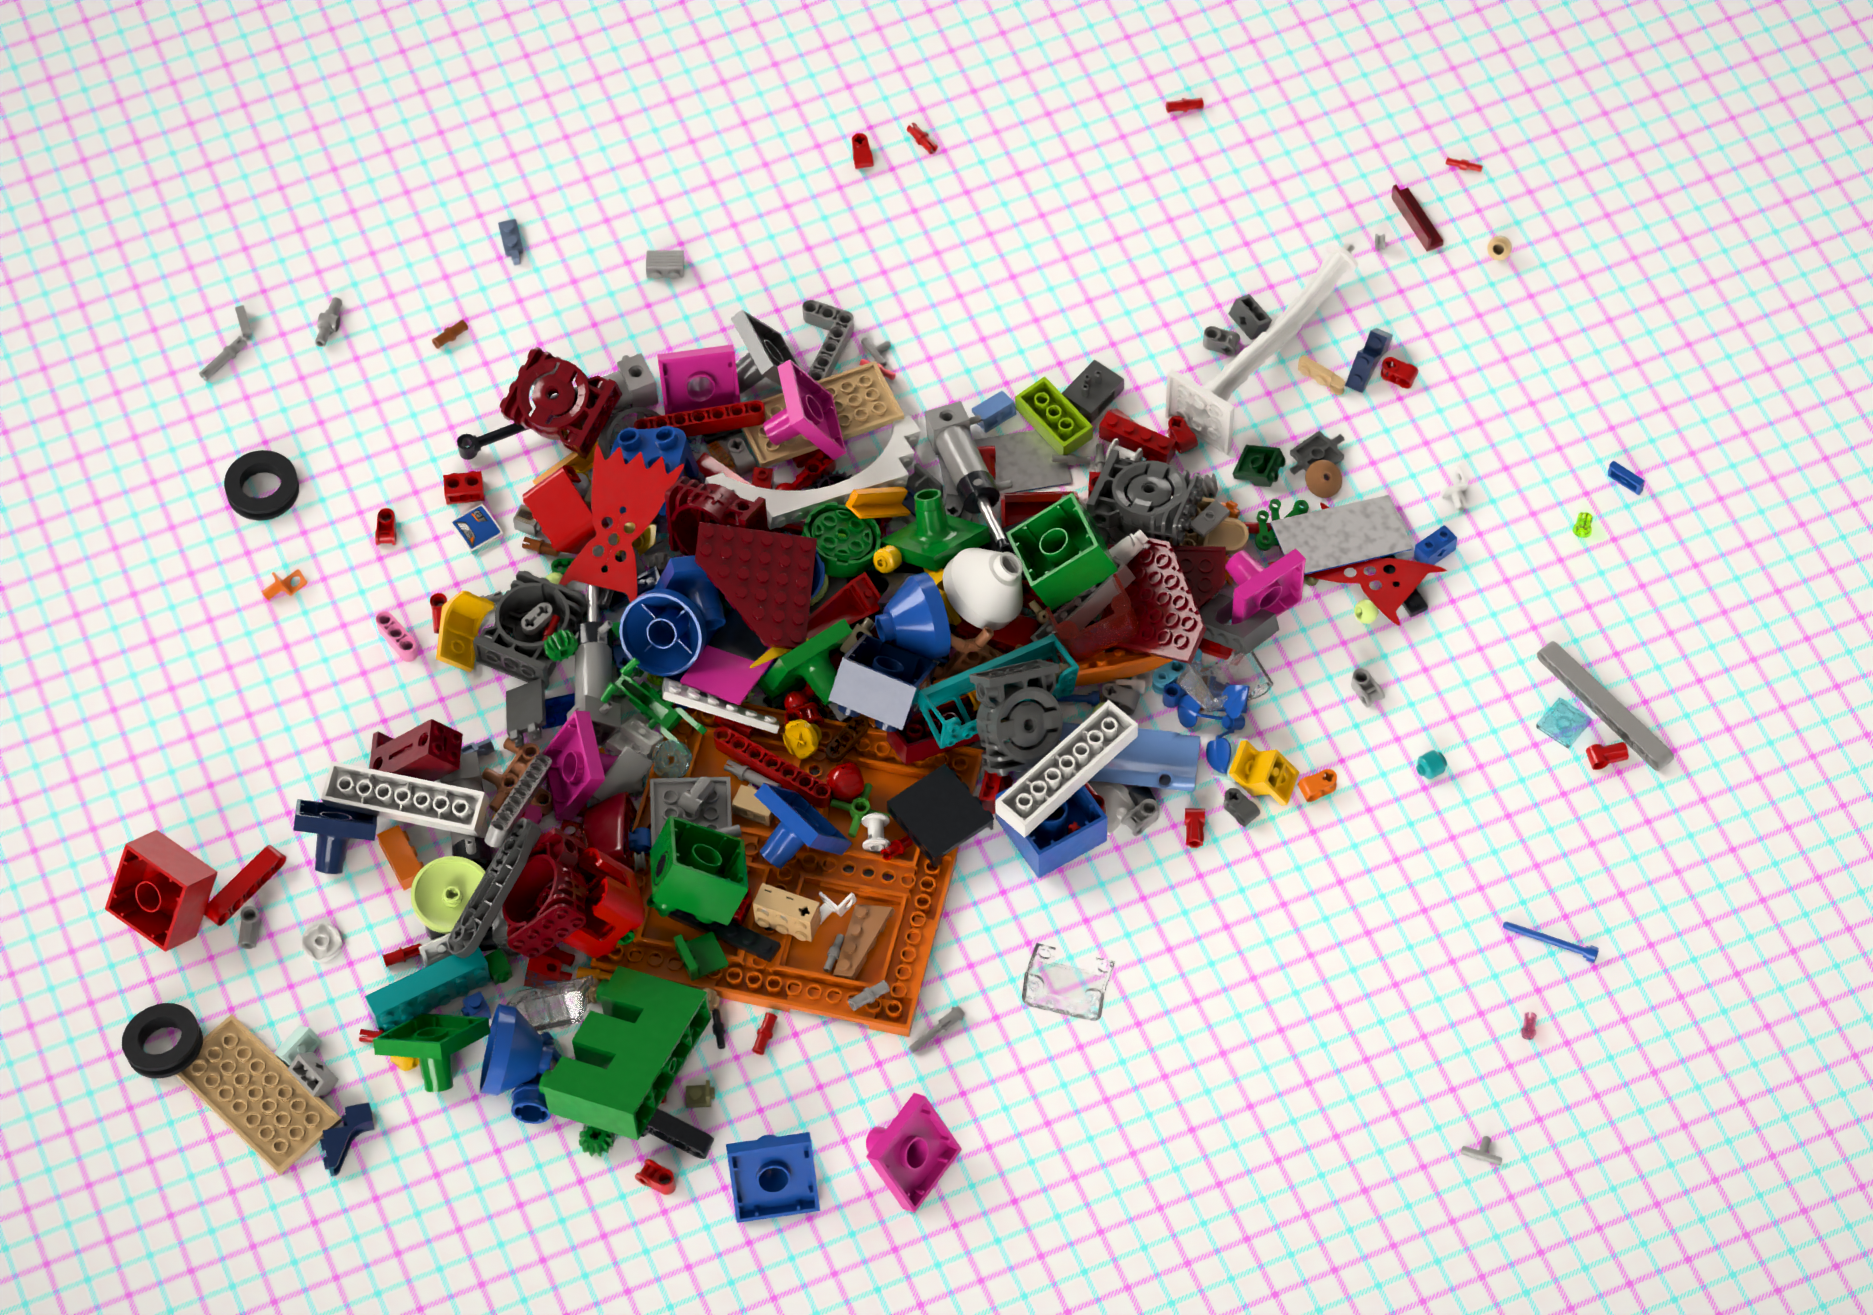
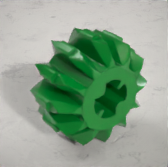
M561 629L557 633L554 632L553 635L547 636L548 639L544 641L545 652L554 662L558 660L562 662L564 659L575 655L574 652L578 650L577 639L569 630L563 631Z
M584 1125V1131L579 1133V1138H581L579 1139V1146L582 1147L584 1153L589 1152L591 1157L595 1153L601 1157L602 1151L608 1153L609 1147H613L612 1139L614 1134L612 1132Z

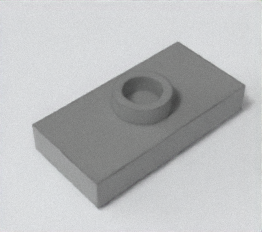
M1215 500L1191 521L1190 528L1204 538L1230 515V510Z

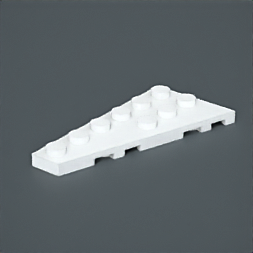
M664 677L662 699L775 734L778 732L779 721H776L777 719L772 716H763L753 710L743 708Z

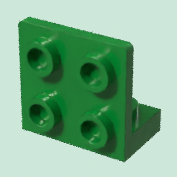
M713 932L706 933L690 941H684L681 934L674 937L675 949L691 981L729 965Z

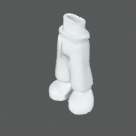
M1139 529L1134 535L1131 533L1130 536H1126L1109 549L1112 558L1116 556L1127 565L1144 548L1142 545L1149 539Z

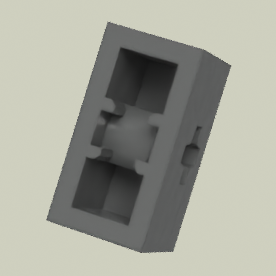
M1250 294L1237 298L1228 313L1250 340L1256 339L1262 332H1265L1272 322L1269 315Z

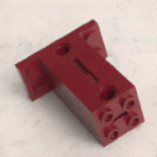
M433 719L422 723L395 739L377 731L373 734L369 769L435 782L459 769L463 733Z

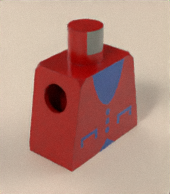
M540 955L534 959L529 958L524 986L556 991L558 983L570 985L573 973L561 971L562 961Z

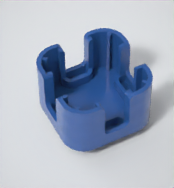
M671 426L653 429L626 428L618 434L613 443L610 456L621 447L625 464H628L639 452H642L646 469L650 468L660 457H663L667 474L681 464H684L683 469H685L688 477L698 476V464L687 437L681 429ZM682 470V472H681L679 478H681L682 476H684L683 470ZM666 500L659 510V514L662 516H667ZM625 506L620 508V513L626 512Z

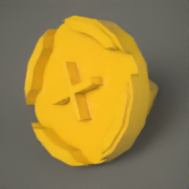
M802 719L789 722L784 728L786 729L785 733H783V740L790 754L796 755L798 759L811 757L815 754L818 742L822 738L820 728L816 724H809Z

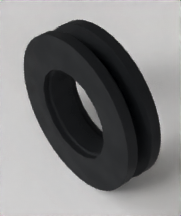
M258 450L242 455L231 464L225 474L224 488L229 505L237 514L250 520L263 521L276 518L293 506L299 494V481L295 467L287 457L274 451ZM257 473H271L281 480L279 488L272 495L264 498L250 497L243 492L244 483Z
M175 1003L156 1004L142 1010L130 1020L122 1035V1050L132 1069L144 1077L154 1079L167 1078L188 1068L198 1057L203 1045L202 1030L195 1016L186 1007ZM167 1027L181 1030V1037L172 1049L161 1054H150L143 1050L147 1038L155 1031Z

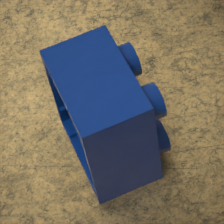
M1084 785L1026 837H1023L996 814V820L1038 879L1107 841L1108 817ZM1007 788L1006 790H1004V791H1002V792L996 794V795H995V801H996L1002 794H1004L1009 788ZM1077 822V826H1080V829L1067 835L1069 824Z

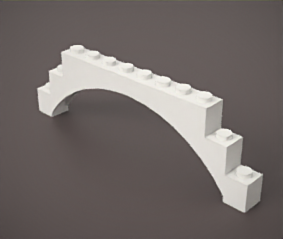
M910 415L905 416L904 419L895 420L892 423L890 432L892 437L881 455L862 472L831 486L798 491L772 490L741 483L726 477L724 473L707 477L705 484L711 483L724 486L740 498L752 502L758 497L766 499L768 528L770 530L777 527L780 528L784 525L806 519L813 509L822 504L838 502V505H844L853 489L906 487L909 474L905 468L913 463L915 452L911 447L918 444L921 431Z

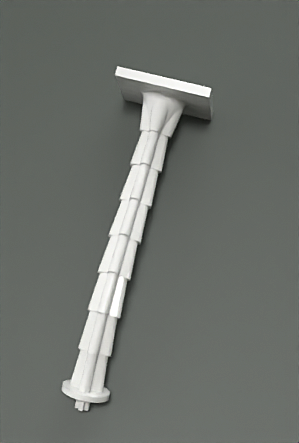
M1346 242L1343 247L1328 243L1325 248L1328 256L1317 273L1313 274L1300 295L1294 298L1285 312L1279 315L1265 332H1262L1248 348L1245 347L1230 364H1227L1212 382L1210 381L1202 387L1176 370L1171 369L1167 373L1165 418L1170 419L1172 416L1182 417L1196 437L1228 455L1232 450L1235 406L1227 402L1231 396L1230 394L1248 380V376L1261 367L1270 356L1280 350L1286 341L1300 331V327L1317 311V307L1335 289L1334 285L1348 269H1357L1359 263L1351 254L1355 247L1349 242Z

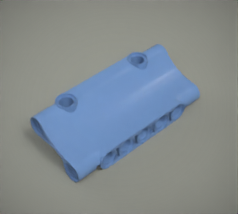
M1063 722L1062 734L1059 740L1063 741L1081 724ZM1138 728V737L1089 781L1194 792L1201 736ZM1168 775L1171 778L1170 783L1162 785L1159 782L1161 776Z

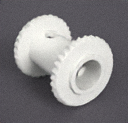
M1116 438L1110 444L1105 458L1106 462L1113 449L1119 451V458L1132 460L1137 463L1142 460L1143 450L1139 448L1136 452L1123 448L1118 445L1119 439Z
M871 813L862 818L861 823L868 827V840L862 843L865 851L881 853L882 849L891 845L888 840L884 839V827L890 822L888 816L881 813Z

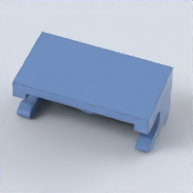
M1003 390L971 409L975 416H981L982 421L977 424L985 433L1017 415L1014 401Z

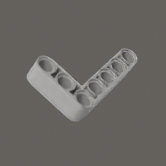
M807 300L802 305L803 320L810 325L829 330L808 372L810 377L818 381L832 375L854 332V317L849 311L819 301Z

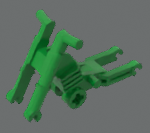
M634 657L620 670L622 675L615 683H609L600 700L607 704L612 694L622 699L626 695L630 696L628 700L649 720L647 726L653 730L658 723L661 724L660 732L687 756L691 750L671 733L682 718L702 735L707 731L706 727L696 721L681 707L674 709L672 707L674 702L662 699L661 689L657 691L645 681L641 685L636 682L633 677L641 678L645 672L637 667L640 661Z

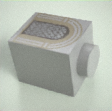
M521 504L513 518L514 529L536 537L538 531H541L542 528L532 517L529 507Z

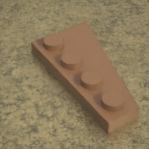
M855 905L833 974L835 977L849 980L856 979L867 960L868 952L874 948L878 935L886 928L888 918L892 917L895 913L893 907Z

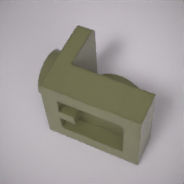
M706 1080V1085L686 1086V1108L711 1107V1099H715V1087H711L710 1080Z

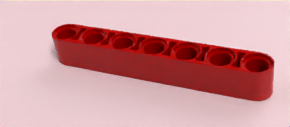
M753 400L647 417L636 420L633 427L636 429H653L671 426L681 429L686 437L740 429L763 424L766 420L765 405L762 401Z
M720 726L715 729L713 733L714 745L718 751L743 765L749 766L750 769L760 775L780 783L781 787L798 792L816 807L826 808L831 804V789L828 784L728 727Z

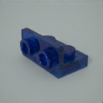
M575 693L545 699L546 725L542 726V729L563 726L567 722V713L575 706Z

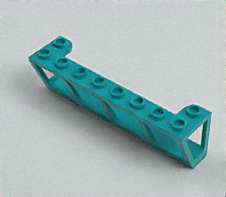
M1051 634L920 690L918 705L939 748L942 749L947 746H953L956 742L963 739H969L978 733L977 719L970 720L960 699V696L976 690L975 684L970 682L969 674L1036 659L1047 660L1051 658L1053 663L1060 664L1061 662L1056 654L1058 649L1071 665L1070 668L1062 672L1058 684H1056L1051 694L1055 699L1074 692L1079 666L1055 635ZM1024 699V700H1021V701H1030V702L1036 703L1035 699ZM954 700L966 724L961 725V720L958 717L945 720L936 707ZM930 709L943 725L941 736L928 711Z

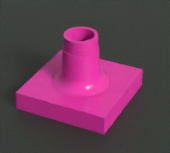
M733 344L657 354L665 415L741 403Z
M790 359L779 365L777 368L786 408L763 423L764 431L769 440L778 446L802 434L833 460L846 454L833 395Z
M1296 548L1267 568L1259 564L1245 550L1237 552L1229 559L1225 569L1239 585L1234 589L1231 625L1247 620L1260 609L1273 612L1278 617L1302 601L1306 558Z
M575 710L541 753L552 760L547 781L552 796L556 821L571 822L604 782V775L618 758V756H612L611 754L599 753L589 711Z
M917 1093L912 1094L887 1128L881 1126L874 1127L866 1138V1149L869 1152L866 1158L904 1210L913 1213L917 1211L962 1150L927 1097Z

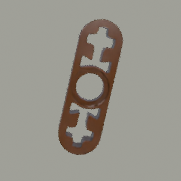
M864 715L853 717L827 745L826 757L830 762H840L868 732L869 721ZM861 723H863V727H862V726H859L858 728L856 727V724H861ZM850 735L853 737V740L844 742L842 737ZM837 749H838V754H837V753H834L833 755L831 754V751H834V752H835V751H837Z

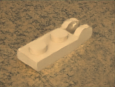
M1305 355L1300 357L1298 371L1304 376L1313 378L1318 384L1329 387L1331 393H1335L1337 396L1343 394L1345 386L1343 378Z

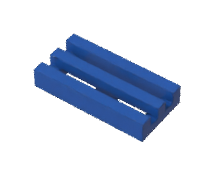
M1614 460L1609 464L1607 475L1637 495L1642 493L1645 483L1644 479Z

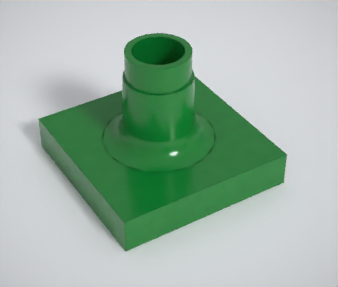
M926 489L914 495L916 521L881 539L880 548L887 545L894 546L900 551L902 561L937 571L945 567L962 550L979 548L991 541L988 526L946 514L941 491Z
M842 619L781 656L764 677V681L773 692L801 675L825 706L833 703L829 701L837 670L829 656L837 651L853 632L846 620Z
M421 1013L373 1038L375 1055L418 1058L425 1091H446L454 1086L451 1055L491 1034L489 1018Z

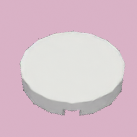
M315 924L309 927L302 936L301 946L305 955L310 960L316 962H327L335 958L342 948V936L339 930L331 924Z

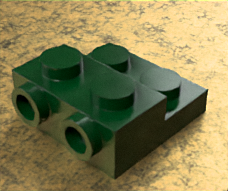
M1246 444L1232 475L1234 479L1250 480L1254 486L1271 487L1273 482L1278 481V471L1280 467L1285 466L1286 460L1280 448Z

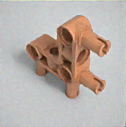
M985 626L976 638L965 640L950 632L951 647L957 651L944 667L937 665L933 677L936 680L952 677L1004 655L987 645L988 641L994 636V631L990 627ZM1018 644V645L1014 648V650H1016V649H1018V648H1021V647H1023V646L1020 645V644Z
M508 737L503 744V748L516 754L505 772L499 774L488 767L484 769L481 776L482 779L496 785L495 787L497 788V794L489 804V808L492 811L497 812L501 808L534 757L540 754L538 745L524 743V746L516 748L515 741L512 742L510 737ZM540 788L530 804L541 807L540 813L544 817L553 811L551 794L545 789Z

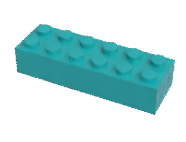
M478 946L469 957L448 956L366 995L365 1000L368 1011L377 1030L387 1032L421 1013L428 1014L432 1009L440 1005H447L457 997H463L476 988L486 986L491 982L488 963Z

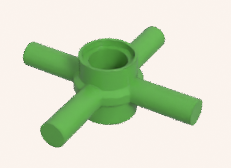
M869 783L865 784L861 797L856 798L852 804L833 798L830 804L832 807L850 812L853 821L848 836L852 838L856 837L864 816L871 813H881L890 819V814L871 809L868 799L873 786Z

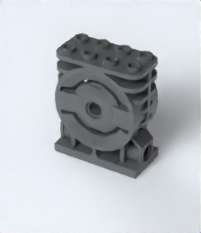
M1112 449L1086 503L1087 511L1093 517L1097 527L1110 529L1117 526L1126 536H1130L1131 533L1134 535L1140 529L1148 538L1168 542L1171 537L1173 538V546L1178 547L1180 543L1184 542L1185 531L1189 530L1191 518L1196 515L1198 502L1201 503L1203 499V491H1201L1203 478H1201L1200 473L1196 472L1193 478L1190 479L1188 470H1184L1181 474L1175 467L1159 461L1135 463L1132 460L1119 458V451Z
M519 571L516 574V580H513L510 585L511 590H507L497 604L494 626L485 628L480 637L476 636L473 640L476 662L527 683L541 678L545 683V690H547L550 684L549 678L556 668V662L547 656L544 648L545 644L542 641V634L545 628H548L550 621L536 634L527 635L522 631L521 620L538 604L548 603L552 606L553 615L560 617L558 622L560 630H569L574 634L575 628L582 624L583 617L587 616V600L585 595L579 591H572L564 585L554 584L544 577L539 578L528 571ZM510 633H513L514 639L510 637Z
M1036 659L969 674L970 682L974 683L976 687L977 700L981 702L976 723L981 746L986 747V751H983L981 755L982 758L987 759V763L983 764V769L987 770L988 773L1007 776L1012 771L1024 772L1028 767L1033 768L1062 742L1059 740L1063 727L1062 712L1057 700L1051 695L1056 687L1055 673L1060 672L1059 664ZM1024 699H1035L1036 703H1033V702H1030V701H1021V700H1024ZM1009 739L1012 743L1022 746L1023 748L1018 749L1014 747L1009 741L1003 743L1002 740Z

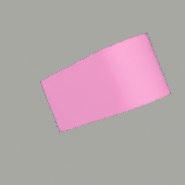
M382 611L378 613L376 625L379 634L404 661H414L418 657V650L413 637L390 612Z

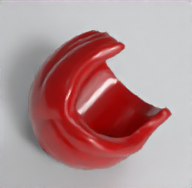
M854 762L836 766L826 777V784L830 786L831 795L837 800H853L865 788L861 771Z

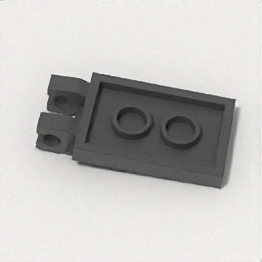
M541 678L506 691L507 734L512 742L515 741L516 748L524 746L523 733L533 734L534 741L542 739L541 727L546 725L545 683Z

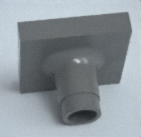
M741 309L730 318L749 351L736 363L740 394L752 388L765 377L782 387L777 367L789 359L798 367L799 365L780 332Z

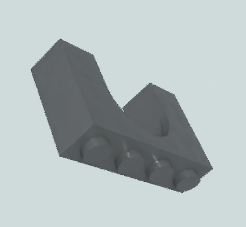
M1218 594L1199 609L1206 626L1203 638L1245 654L1250 653L1280 630L1276 614L1264 609H1260L1241 623L1224 625L1232 619L1233 598L1223 594Z

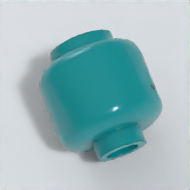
M1430 750L1418 757L1416 770L1421 777L1433 779L1445 772L1447 761L1441 752Z

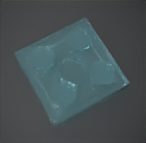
M1559 697L1536 723V728L1569 749L1590 725L1592 718Z

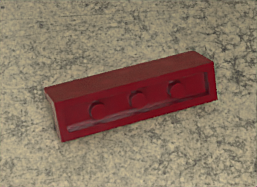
M1397 184L1393 185L1391 199L1426 252L1443 246V239L1410 189L1407 187L1400 190Z

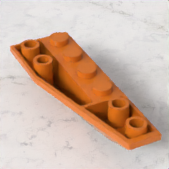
M1115 649L1109 653L1099 651L1095 652L1094 655L1088 656L1078 654L1073 658L1079 666L1075 687L1133 677L1151 671L1173 660L1125 649Z

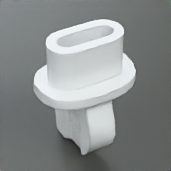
M1133 676L1132 680L1116 679V685L1133 689L1139 694H1145V679H1138L1136 676Z

